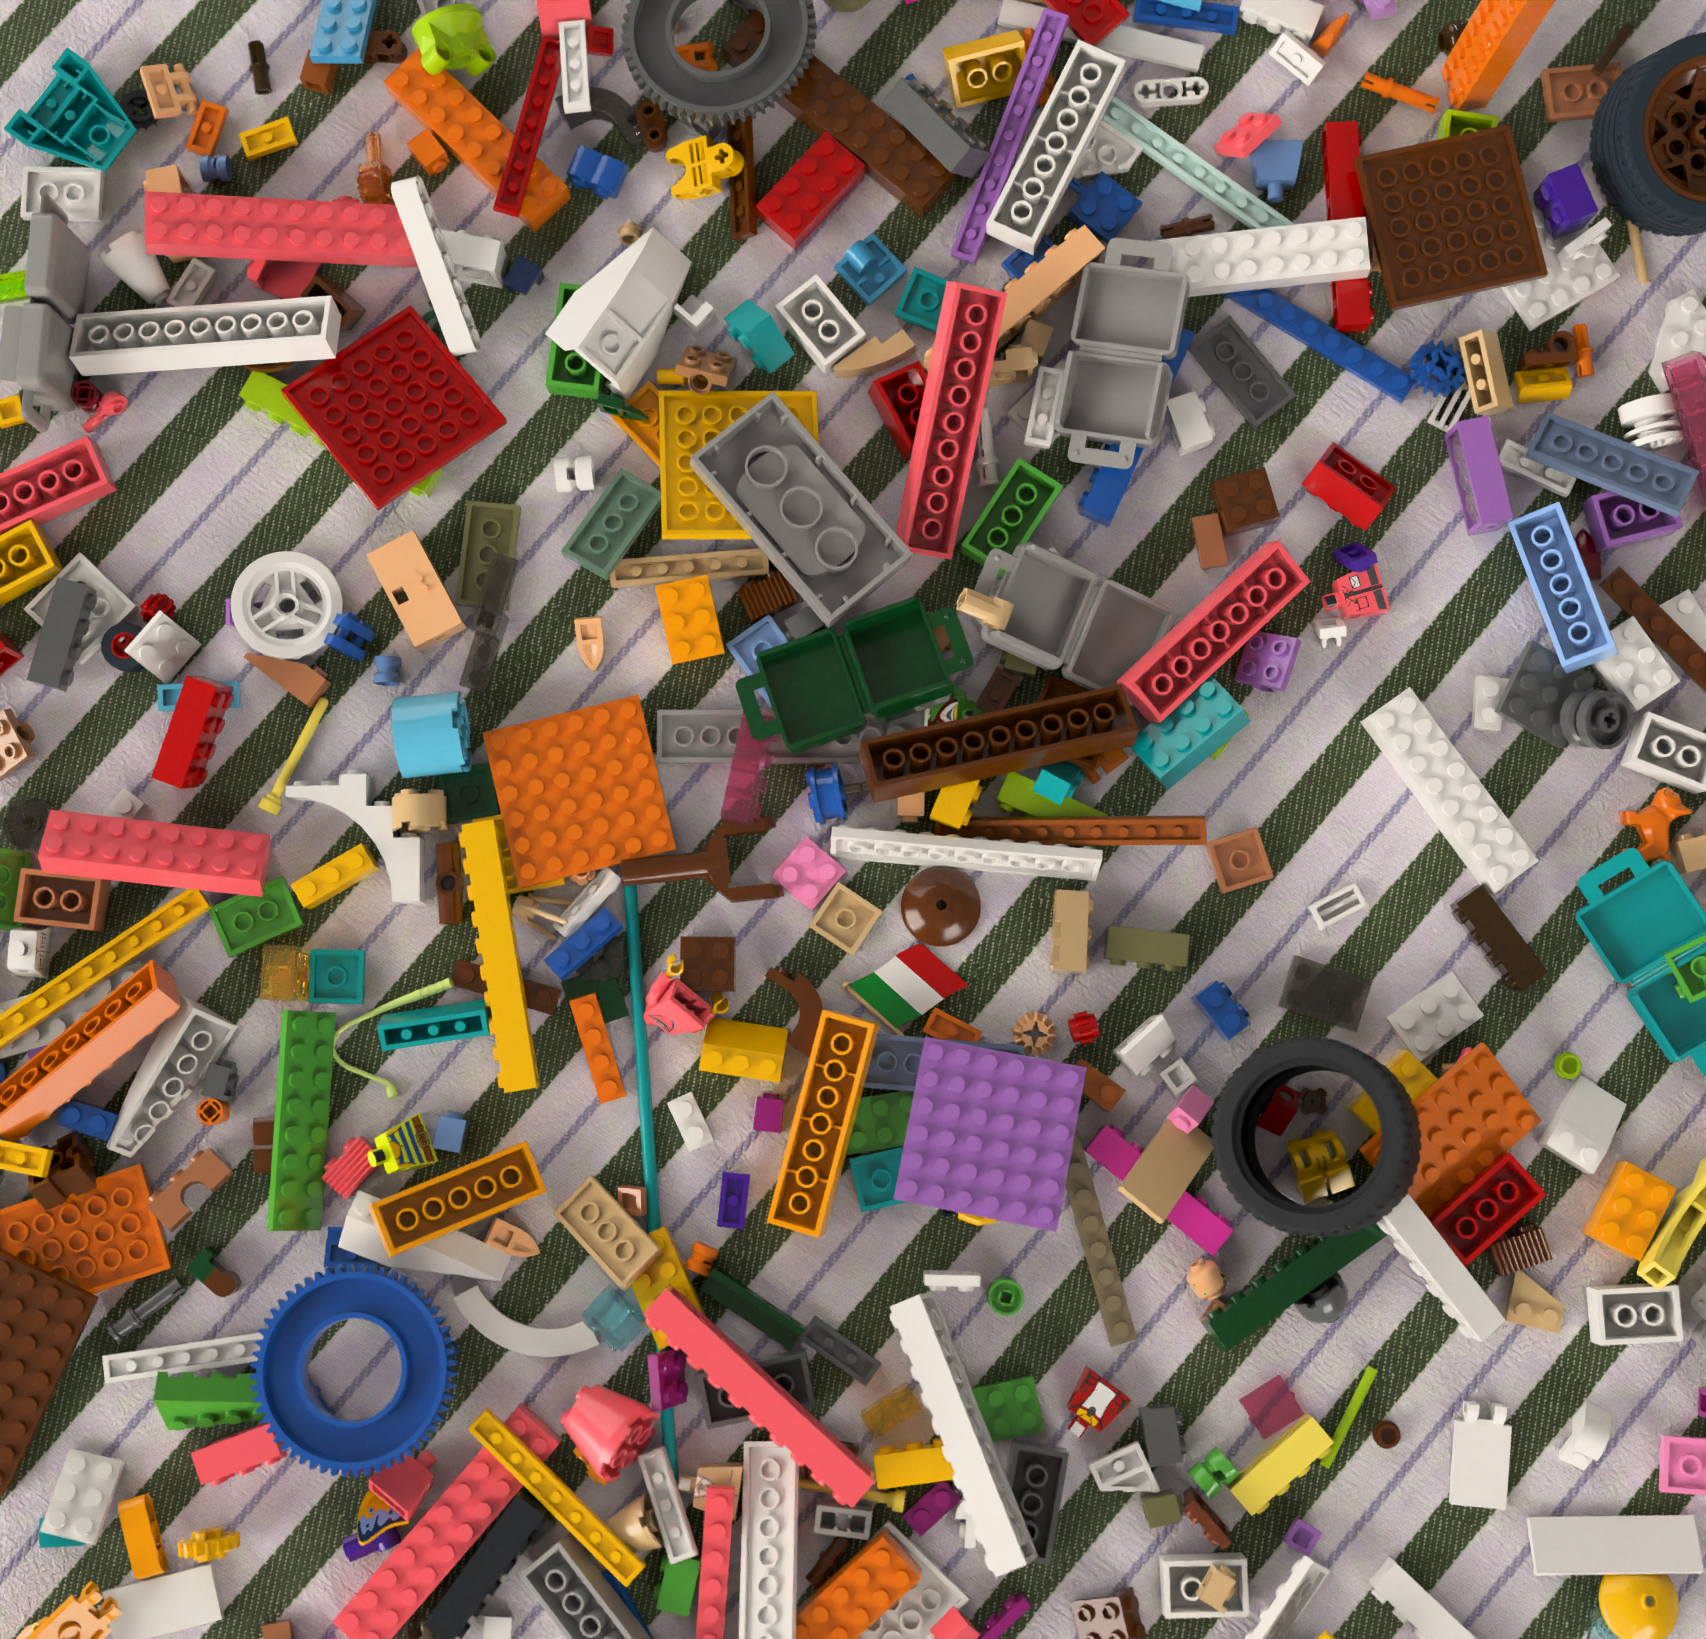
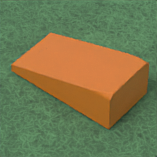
M1345 13L1325 25L1310 43V48L1323 57L1327 56L1339 40L1349 19V14Z

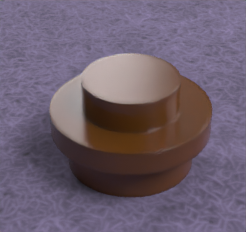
M1383 1420L1375 1425L1372 1436L1378 1446L1390 1449L1399 1443L1401 1433L1395 1423Z

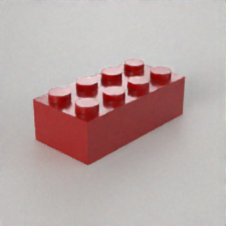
M825 131L756 205L757 217L796 250L865 177V164L831 134Z
M186 676L151 778L180 789L196 788L204 783L208 773L205 768L208 760L214 756L216 751V744L214 743L217 734L222 732L225 725V719H223L225 711L230 708L234 699L232 694L234 687L204 676Z
M1502 1152L1490 1165H1487L1471 1182L1463 1186L1449 1201H1446L1428 1220L1466 1267L1547 1194L1511 1153Z

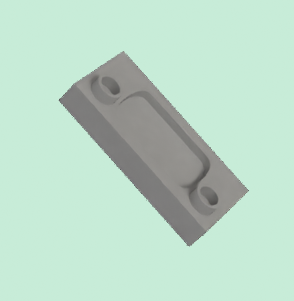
M774 391L690 457V467L828 628L896 574L912 558L913 553Z

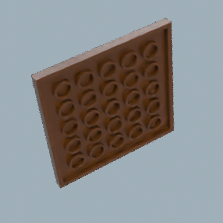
M1510 124L1359 156L1354 159L1391 311L1542 279L1548 275Z

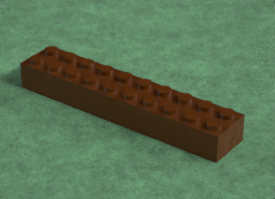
M754 9L722 46L723 59L733 68L743 64L752 57L762 42L765 32V19L758 10ZM813 55L812 59H807L809 68L803 69V78L797 77L799 85L797 87H790L792 92L790 95L783 94V102L778 100L775 102L819 137L825 131L831 134L865 164V174L923 219L955 181L956 174L950 173L910 131Z
M1122 684L860 740L859 757L873 803L1134 746L1138 727Z

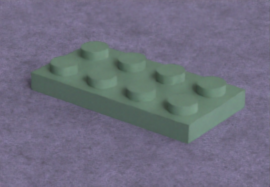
M620 468L561 550L562 554L607 580L661 505V491Z

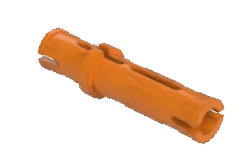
M1366 71L1360 85L1361 88L1381 94L1382 98L1390 97L1430 112V114L1435 112V106L1438 105L1440 99L1394 82L1393 78L1385 79Z

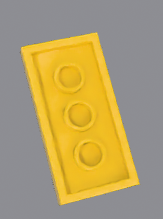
M667 1225L648 1233L664 1252L631 1285L642 1312L644 1313L671 1283L705 1315ZM649 1326L658 1349L661 1350L669 1346L665 1340L667 1336L660 1329L656 1332Z

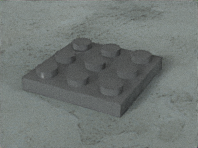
M1534 640L1527 641L1494 712L1556 748H1564L1567 739L1562 734L1560 727V711L1564 701L1571 693L1579 689H1592L1597 677L1581 668L1566 674L1556 653Z

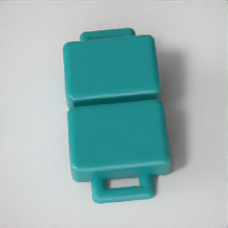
M1628 848L1579 878L1578 887L1589 903L1576 911L1575 919L1614 979L1619 983H1627L1629 981L1632 983V986L1627 990V998L1666 1058L1671 1062H1679L1691 1056L1701 1073L1706 1076V996L1691 1004L1687 998L1681 1000L1673 986L1678 982L1673 974L1667 975L1672 970L1662 955L1666 951L1675 950L1705 935L1706 914L1672 863L1667 860H1660L1649 867L1637 849ZM1628 867L1631 869L1635 876L1605 894L1602 893L1598 885ZM1706 941L1672 957L1676 967L1678 968L1706 951Z

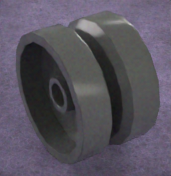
M1579 689L1571 693L1564 701L1560 711V727L1567 741L1575 746L1613 749L1620 745L1627 737L1631 727L1632 714L1629 703L1624 696L1615 691Z

